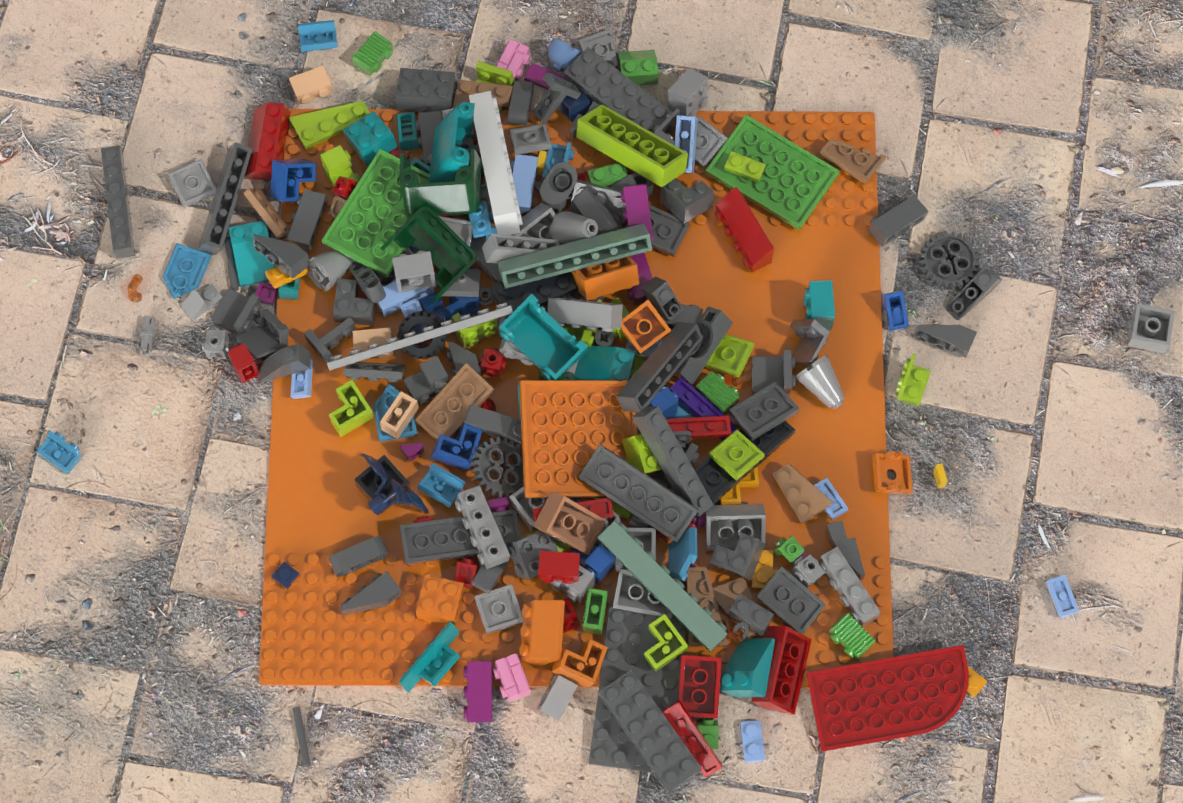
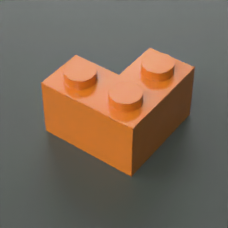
M590 639L582 643L578 654L565 649L561 652V659L555 661L551 672L587 688L595 684L608 647Z

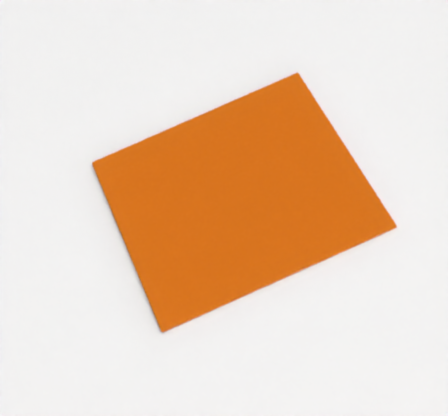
M323 109L288 110L290 111V117ZM368 109L370 113L374 111L394 135L397 147L400 148L396 114L409 113L411 111ZM509 110L499 112L510 166L511 161H515L516 155L509 130L543 124L535 116L533 110L529 112L527 125L508 124ZM556 110L546 123L552 144L567 146L568 142L571 143V149H574L573 160H569V164L575 167L577 174L586 172L588 175L589 170L592 171V169L595 170L596 168L599 169L600 167L603 168V166L606 167L607 165L610 166V164L618 163V161L576 137L571 138L570 129L574 121L571 122L561 110ZM698 111L695 117L700 116L727 138L731 136L744 116L748 115L840 171L838 177L800 231L744 197L774 247L772 263L751 272L749 267L746 268L744 266L742 255L740 252L737 253L735 251L733 240L731 237H727L723 229L724 225L722 222H718L714 214L716 204L732 189L705 174L713 159L706 168L695 161L694 174L683 173L676 179L687 189L703 181L714 191L712 208L688 221L690 227L674 257L653 247L651 251L645 252L652 278L656 276L667 281L682 305H696L703 309L702 315L708 306L721 310L733 322L726 335L754 343L755 346L739 378L704 367L694 384L691 385L696 389V385L711 371L715 374L719 373L725 379V384L729 387L733 386L739 392V402L736 405L755 394L752 392L753 357H782L784 350H792V355L795 352L802 338L798 337L789 326L793 320H805L806 307L803 304V296L805 295V288H808L809 281L832 280L835 319L832 330H828L830 334L827 337L826 344L818 353L817 360L824 355L829 357L845 396L842 399L844 403L836 409L833 406L828 408L795 377V386H792L790 394L787 395L798 406L799 412L785 420L795 429V434L757 466L759 487L740 488L741 504H764L766 526L765 549L763 550H774L777 547L775 543L782 537L786 539L793 536L804 547L806 551L805 558L811 554L819 562L822 555L833 549L826 533L827 524L843 521L847 539H856L865 573L864 579L860 580V582L880 610L878 619L863 627L875 639V643L864 655L856 660L854 657H848L844 652L845 648L840 643L836 644L830 638V628L847 612L851 615V611L842 603L838 591L832 588L828 576L823 574L808 587L812 593L826 604L803 633V635L812 639L801 688H809L807 672L894 657L888 493L875 492L872 455L874 453H886L879 243L868 231L871 225L870 221L878 215L877 171L864 184L819 155L821 149L830 139L850 144L853 148L861 151L864 149L869 150L871 154L876 155L875 114L873 112ZM415 112V118H416V120H419V115H418V113H423V112ZM473 119V131H474L475 139H472V140H473V144H474V145L477 144V146H478L479 154H480V155H478V156H479L480 160L482 161L481 153H480V148H479V144H478V139H477V134H476V129H475V124H474V119ZM289 120L284 160L306 159L316 163L315 182H300L299 195H303L304 189L325 194L328 202L311 252L305 251L308 254V258L334 250L322 243L323 237L335 220L329 214L335 194H333L334 188L323 170L320 155L341 145L342 149L347 150L351 157L350 161L353 166L351 170L353 173H357L360 179L369 165L366 166L348 145L344 133H340L305 150ZM412 120L402 121L401 123L412 122ZM676 130L671 134V136L674 138V141ZM421 131L417 132L418 137H421ZM423 148L404 151L409 154V163L415 157L420 160ZM539 151L529 152V153H524V154H519V155H527V156H535V157H538V156H539ZM626 167L628 176L637 173ZM481 172V184L486 182L485 173ZM537 175L536 181H544L543 175ZM652 182L653 194L648 196L649 205L674 215L660 203L661 186ZM536 187L534 189L531 210L542 203L540 191ZM572 198L568 199L566 206L562 208L561 212L570 210ZM297 201L282 202L281 219L287 225V229L292 226L293 212H297L298 209ZM452 215V218L465 220L467 215ZM286 236L280 237V240L288 242L285 238ZM475 261L469 269H481L480 289L490 288L494 282ZM432 262L434 275L436 276L440 269ZM349 270L341 279L354 280V277ZM309 274L301 277L298 300L280 299L279 287L277 293L276 316L289 329L288 346L300 344L310 351V359L313 360L311 397L299 399L291 397L292 374L273 379L259 683L264 686H401L398 681L402 678L403 674L408 671L416 659L420 657L428 645L433 642L446 626V624L418 619L416 616L424 577L429 575L454 581L457 562L459 559H463V557L405 565L399 527L403 524L413 523V520H417V517L420 516L432 517L433 520L463 517L462 512H458L455 503L449 508L417 489L418 484L428 473L432 463L465 481L463 491L476 487L479 480H473L477 476L476 473L471 472L475 468L473 465L465 472L431 459L430 456L435 439L416 421V436L380 442L373 404L379 399L388 384L410 396L405 387L404 379L420 372V364L436 356L448 375V381L453 378L451 368L454 367V364L447 357L448 343L453 342L461 347L463 345L456 334L451 332L446 334L447 340L444 347L432 358L418 360L413 356H408V353L403 352V348L393 350L394 356H389L385 359L372 357L369 360L358 361L406 365V372L402 380L399 379L398 382H389L385 378H380L379 381H370L368 377H360L358 380H353L371 408L374 418L340 437L330 421L329 414L343 406L337 397L336 389L352 379H349V376H344L345 366L329 370L328 365L306 341L304 335L306 331L311 329L320 340L341 324L340 322H335L333 316L337 283L325 292L324 288L319 289L314 284ZM380 281L382 285H387L391 283L386 281ZM436 282L434 291L438 294L441 291V287ZM359 288L357 298L368 299ZM627 289L616 291L610 295H604L602 301L610 303L618 297L629 313L642 305H635L633 299H629ZM483 294L482 297H483V298H488L489 295H488V294ZM574 294L572 297L574 299H579L581 296L578 294ZM450 296L440 297L445 309V307L450 305ZM496 299L489 306L479 304V311L486 308L489 311L495 310L496 305H498ZM374 303L373 326L355 324L356 330L391 327L392 338L397 337L399 325H401L405 316L400 309L384 317L377 304ZM548 303L542 305L545 311L548 312ZM498 322L494 335L488 338L484 337L476 345L465 348L476 354L478 362L480 355L484 354L485 348H500L502 340L499 338ZM593 332L592 335H591V336H594V340H593L592 346H595V334H596V333H594V332ZM353 335L342 339L336 348L329 349L330 353L333 356L342 354V357L350 355L349 351L354 350ZM618 337L614 338L613 347L626 349L627 338L623 341H620ZM433 338L419 342L417 344L420 346L429 345L432 342ZM505 357L507 365L505 371L501 372L500 378L489 377L485 374H481V376L495 389L488 397L496 405L495 412L519 420L517 385H519L520 381H539V368L535 365H525L516 358ZM811 364L795 365V368H792V375L796 376ZM672 375L664 386L670 389L678 379ZM437 395L431 397L424 404H418L419 409L414 415L415 419ZM728 411L725 414V416H730V421H732L738 427L737 430H740L741 427L731 417ZM457 431L456 434L452 437V439H455V440H456L458 431ZM482 432L478 447H481V443L487 442L490 438L494 440L495 437ZM719 437L690 439L689 446L691 443L698 445V453L700 454L696 463L691 464L693 469L707 459L709 452L722 442ZM422 443L425 452L411 462H408L400 451V445ZM522 443L520 444V451H522ZM366 454L376 460L385 455L410 482L411 490L422 499L429 513L424 514V511L415 504L412 506L396 502L382 514H375L368 506L370 501L357 488L354 480L370 467L366 458L360 455ZM491 454V458L496 460L495 456ZM509 457L510 463L513 464V460ZM786 464H791L813 485L828 478L849 510L831 521L824 510L802 524L772 474ZM489 472V476L494 479L493 474ZM654 472L647 474V475L650 476V477H651L652 475H654V476L659 477V478H661V479H663V480H665V481H668V479H666V478H664V477H662V476H660V475H658V474H656V473H654ZM507 476L508 481L512 483L511 478ZM489 491L483 493L489 506L488 500L496 499L495 494L489 497ZM583 497L577 502L594 500V497ZM508 498L509 510H515L510 504V499ZM719 499L714 505H721V499ZM517 513L522 539L525 538V535L532 532ZM631 513L629 519H625L619 516L620 522L624 524L626 528H636L634 526L629 525L633 513ZM705 525L697 529V559L695 565L696 567H707L712 588L741 578L716 568L709 563L714 551H706ZM656 535L655 557L657 559L655 562L659 566L663 564L668 569L669 543ZM373 537H382L389 554L386 558L344 576H335L329 561L331 555ZM569 547L563 552L572 553L575 549ZM775 553L773 554V569L777 570L782 566L785 570L791 571L795 567L783 555L777 556ZM478 555L465 556V557L474 558V559H475V562H479V565H478V568H477V571H476V575H477V573L479 572V570H480L481 567L483 566V565H481V563H480V561H479V559H478ZM511 557L508 560V567L501 574L497 584L492 589L495 590L512 584L521 613L524 604L533 600L566 599L565 593L562 591L556 592L549 586L550 583L538 579V575L530 579H520L515 572V563ZM616 558L613 571L600 585L595 581L592 588L608 592L602 635L584 633L582 631L587 596L582 604L577 601L576 603L570 601L577 614L580 626L563 633L562 651L567 649L578 654L582 643L590 639L602 645L605 644L609 607L613 606L619 572H616ZM283 562H286L300 574L288 590L271 577ZM387 571L401 588L402 595L386 607L342 615L340 611L343 601L347 598L352 599L357 595V591L361 587L370 585L373 582V578L380 573L384 574ZM745 579L754 603L774 614L769 626L790 627L756 598L760 590L752 589V579ZM687 581L682 584L685 586L683 590L687 593ZM475 586L473 588L464 587L465 590L455 626L460 634L448 646L456 651L460 658L436 686H467L468 678H464V666H468V661H492V669L495 668V661L513 654H517L520 661L519 648L522 638L520 633L522 623L486 635L474 596L486 592ZM718 606L722 624L727 628L725 632L727 633L726 638L729 646L715 647L711 652L705 647H689L688 630H686L685 642L688 645V650L683 655L721 657V684L723 670L743 639V634L739 629L736 634L733 633L735 624ZM767 628V630H766V632L764 633L763 636L757 635V636L751 637V638H749V639H763V638H766L768 628ZM555 661L542 666L520 662L529 687L549 686L555 673L551 672ZM601 668L595 684L589 687H599ZM492 670V687L502 686L500 679L496 680ZM421 678L415 686L433 685ZM575 683L576 685H578L577 687H584L580 684Z

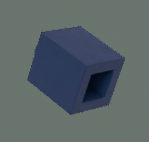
M581 91L578 99L566 95L561 102V112L571 122L576 119L578 114L586 115L591 105L589 97L585 96Z

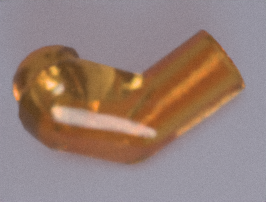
M135 274L128 284V298L132 302H140L142 294L137 292V288L143 280L139 274Z
M747 361L739 378H732V384L735 387L751 380L752 362Z
M731 618L722 619V624L727 628L725 631L727 639L734 643H740L745 640L742 638L743 631L737 630L736 634L733 633L734 628Z

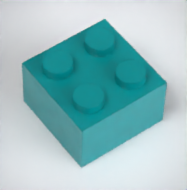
M374 111L343 130L348 145L366 166L371 164L379 149L389 153L397 148L393 133Z
M832 280L809 281L808 288H805V295L803 296V304L806 307L805 320L815 319L827 330H832L835 319Z

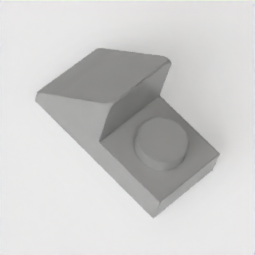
M210 284L199 293L194 289L182 304V308L190 319L194 321L219 304L223 297L215 286Z

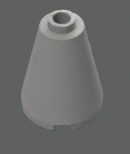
M570 211L556 214L553 217L552 224L549 226L551 239L558 240L559 245L593 237L598 232V225L593 219Z
M331 250L309 258L311 271L308 274L319 289L324 288V291L327 292L337 283L338 278L341 279L350 270L349 267L355 260L336 250Z
M824 355L795 376L801 384L828 408L833 406L836 409L844 403L842 399L845 396L827 355Z

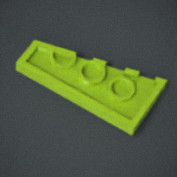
M358 101L289 117V120L305 150L343 133L345 128L365 117L370 112L364 101Z

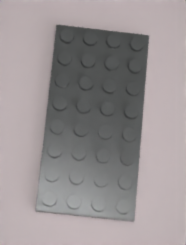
M613 606L609 607L604 644L608 648L602 662L598 692L632 669L661 711L678 701L681 655L656 673L643 657L647 650L658 643L648 630V625L657 620L658 616L615 609ZM672 615V618L669 620L685 641L687 629ZM598 696L589 765L653 773Z

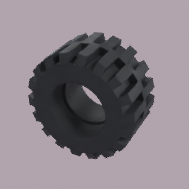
M421 310L413 312L404 318L401 325H399L397 338L399 340L405 338L404 334L412 332V329L418 324L433 325L435 329L441 327V323L444 321L440 319V316L433 314L434 312ZM444 334L435 337L426 346H420L416 343L403 347L402 350L407 352L408 356H413L418 360L432 358L444 347L447 336Z

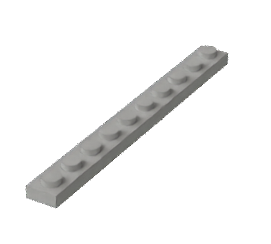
M502 303L496 305L495 310L489 311L486 308L477 311L478 315L473 317L467 314L459 317L460 321L452 323V320L442 322L441 327L435 329L432 325L423 328V332L416 334L415 331L404 334L405 338L400 340L394 337L385 340L386 344L379 346L378 343L368 345V350L361 351L359 348L349 351L350 355L342 357V354L331 357L332 361H329L327 365L329 370L336 369L514 312L512 304Z

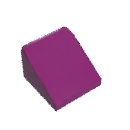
M422 443L400 445V451L408 462H411L425 452Z

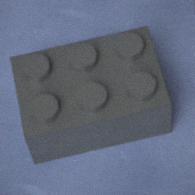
M400 68L396 91V110L424 113L451 109L456 88L455 72Z

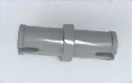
M150 316L143 317V327L140 332V354L142 355L144 351L145 355L152 354L153 339H155V317L153 316L151 320Z

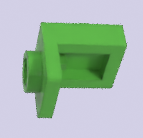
M793 536L786 539L782 537L775 543L777 547L774 549V553L777 556L783 555L789 563H792L805 551Z
M706 717L698 719V728L712 749H718V720Z

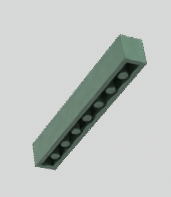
M643 223L497 261L501 281L506 289L651 251L652 245L650 234Z
M614 521L598 536V540L711 652L727 636L725 632L727 628L720 621L716 623L711 618L713 614L706 607L702 609L697 604L699 600L691 592L687 594L683 590L685 586L677 578L673 580L669 576L671 572L663 564L659 566L655 562L657 558L649 550L645 552L641 548L643 544L635 536L631 538L627 534L629 530L621 522L617 524Z

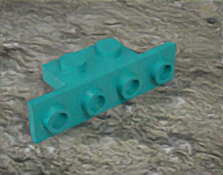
M449 622L441 630L439 635L428 645L427 649L398 681L406 692L409 693L421 678L435 687L460 658L456 651L448 647L460 634L452 622Z

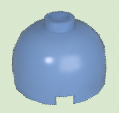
M553 38L548 47V57L554 63L553 67L560 71L563 68L567 69L582 53L557 38Z

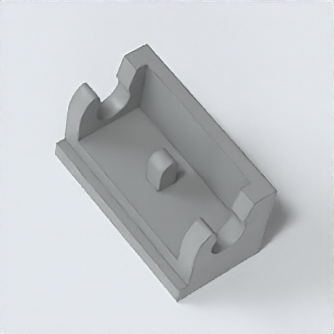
M555 674L537 709L559 721L578 685Z

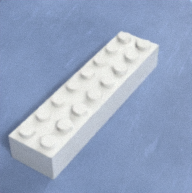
M491 91L469 95L470 103H475L473 119L497 234L513 235L521 233L519 225H523L496 97L492 98Z

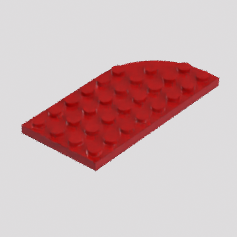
M964 645L807 672V681L821 752L921 735L934 731L944 725L959 710L967 693L969 671Z

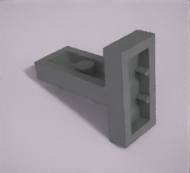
M546 73L543 77L550 88L533 110L538 120L544 124L548 122L566 95L578 99L581 95L573 83L550 73Z
M349 317L320 340L311 329L306 331L304 335L306 341L327 364L329 361H332L331 357H333L329 349L336 348L342 339L353 335L352 331L356 330L354 321Z

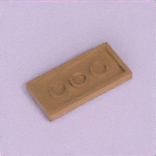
M466 363L415 421L435 440L441 434L452 438L465 424L464 420L469 405L480 407L495 389Z

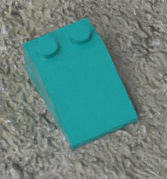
M259 221L229 227L240 287L259 284V282H269L265 271L274 268L275 264H271L263 254L257 253L253 247L254 234L270 238L266 222Z
M588 347L587 353L578 360L575 374L573 375L583 381H629L635 361V351L619 347Z
M742 639L723 670L720 691L734 698L765 697L775 639Z

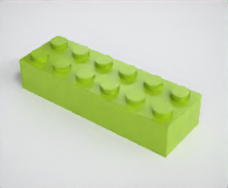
M603 104L578 119L576 138L661 187L686 172L687 152Z

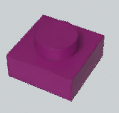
M259 282L255 295L260 298L261 303L273 305L278 288L274 289L271 284Z
M508 497L488 500L491 513L509 510Z

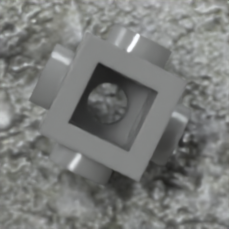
M207 330L206 340L202 342V350L207 358L214 361L227 359V352L231 349V342L226 330Z
M811 554L805 559L802 556L793 563L795 567L790 571L806 588L825 573L819 562Z

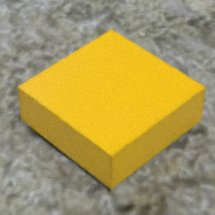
M543 150L539 151L537 175H543L547 152Z
M941 463L937 464L933 470L937 488H944L948 482L943 464Z

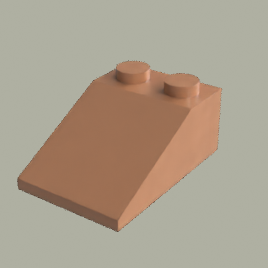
M551 491L533 527L589 555L606 520L569 498Z

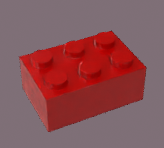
M681 654L678 700L681 701L691 717L718 718L721 657Z

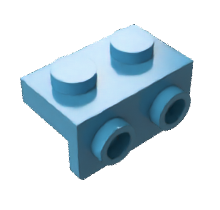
M334 20L298 24L301 52L338 48Z
M570 142L567 143V146L551 143L552 149H548L543 180L554 165L560 162L569 163V160H573L574 149H571Z
M486 202L480 203L478 211L469 214L474 238L485 236L487 240L491 233L497 234L496 226H492L491 223L494 222L492 210H488Z
M49 430L47 432L48 438L36 452L68 475L82 458L79 452L80 448L72 442L68 444L64 441L65 437L57 431L53 433Z
M432 463L428 473L418 484L417 489L450 508L455 503L457 494L463 491L465 481Z

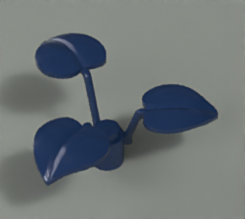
M360 455L366 458L372 469L382 478V483L374 493L375 497L368 503V506L375 514L379 515L384 509L389 508L396 502L412 506L415 504L424 511V514L429 513L422 499L409 488L404 490L394 479H391L394 492L389 496L385 492L381 494L380 492L389 478L387 471L372 456Z

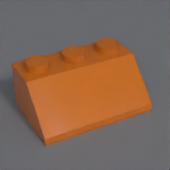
M630 256L571 271L579 292L587 301L595 300L603 295L613 294L619 290L630 289L639 284L637 264Z
M533 600L524 604L522 609L523 623L520 631L522 636L519 648L520 662L542 666L561 659L565 601Z

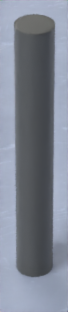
M225 237L224 242L231 289L237 291L239 290L231 238Z
M294 707L292 710L303 767L311 766L301 709L300 707Z

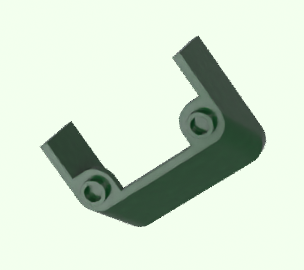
M475 148L471 149L470 166L459 168L455 174V181L419 184L418 175L411 170V164L405 154L400 153L399 182L406 213L412 216L421 207L431 208L438 216L473 214L477 212L480 207L481 160Z
M421 207L380 248L383 251L394 241L402 248H408L414 244L420 251H430L432 262L440 269L435 279L442 288L432 299L434 302L476 261L475 252L429 207Z

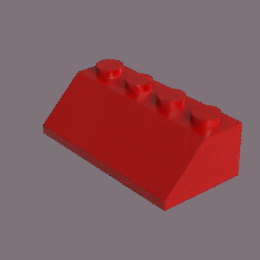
M265 103L254 110L248 147L252 149L243 179L271 180L272 161L283 160L290 111L285 103Z
M737 187L733 188L716 204L714 214L718 222H722L724 225L723 229L727 237H731L733 240L735 251L737 253L740 252L742 255L744 266L746 268L749 267L751 272H754L772 263L774 247Z
M769 626L766 638L775 639L766 695L765 697H752L751 702L765 709L795 715L812 639L788 626Z

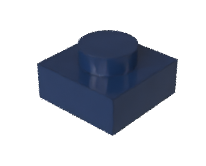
M283 562L271 577L288 590L300 574L286 562Z

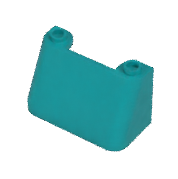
M459 103L435 127L429 176L430 183L455 181L457 170L469 165V152L465 148L455 147V144L461 145L462 140L467 136L472 138L475 103Z
M531 294L499 326L501 331L499 334L506 342L510 340L543 371L541 374L545 379L556 381L587 353L588 346L582 340L575 342L576 337L574 335L571 336L545 311V308L537 303L539 300Z

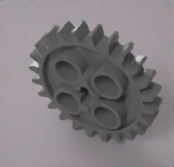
M944 231L943 236L937 233L936 239L931 236L930 242L925 241V247L921 248L920 252L922 254H919L918 258L921 260L919 266L923 267L921 273H927L925 280L931 278V285L935 282L937 283V288L944 285V290H947L948 286H951V289L954 290L956 285L962 289L963 283L967 285L970 282L969 279L972 280L975 277L974 274L978 273L977 268L980 266V262H978L980 255H975L978 248L972 249L974 242L968 244V237L961 239V233L956 237L954 231H952L951 236H948L946 231ZM955 247L958 251L954 252L950 248ZM937 253L941 258H936L933 254ZM962 263L966 268H960L957 264ZM940 270H946L949 274H943Z
M498 436L494 440L490 438L487 442L481 443V447L479 446L475 449L477 453L472 455L475 460L470 463L475 466L471 472L477 475L473 478V480H479L477 486L484 487L483 493L489 491V497L495 494L496 499L501 497L509 498L513 493L524 487L523 452L519 450L520 444L513 445L514 440L507 443V437L500 440ZM491 454L495 456L496 460L491 458ZM509 457L513 460V464L510 463ZM489 472L493 474L494 479L489 476ZM507 476L511 478L512 483L508 481Z

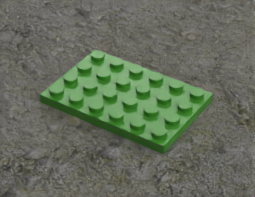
M748 115L744 116L705 171V174L728 188L733 189L737 187L743 197L799 231L840 173L838 169ZM731 151L766 164L759 183L724 170Z
M379 149L323 237L322 243L388 277L394 268L392 258L403 254L406 248L400 247L394 241L383 251L380 248L411 216L406 213L399 182L400 159ZM411 165V170L418 175L419 184L430 183V174Z

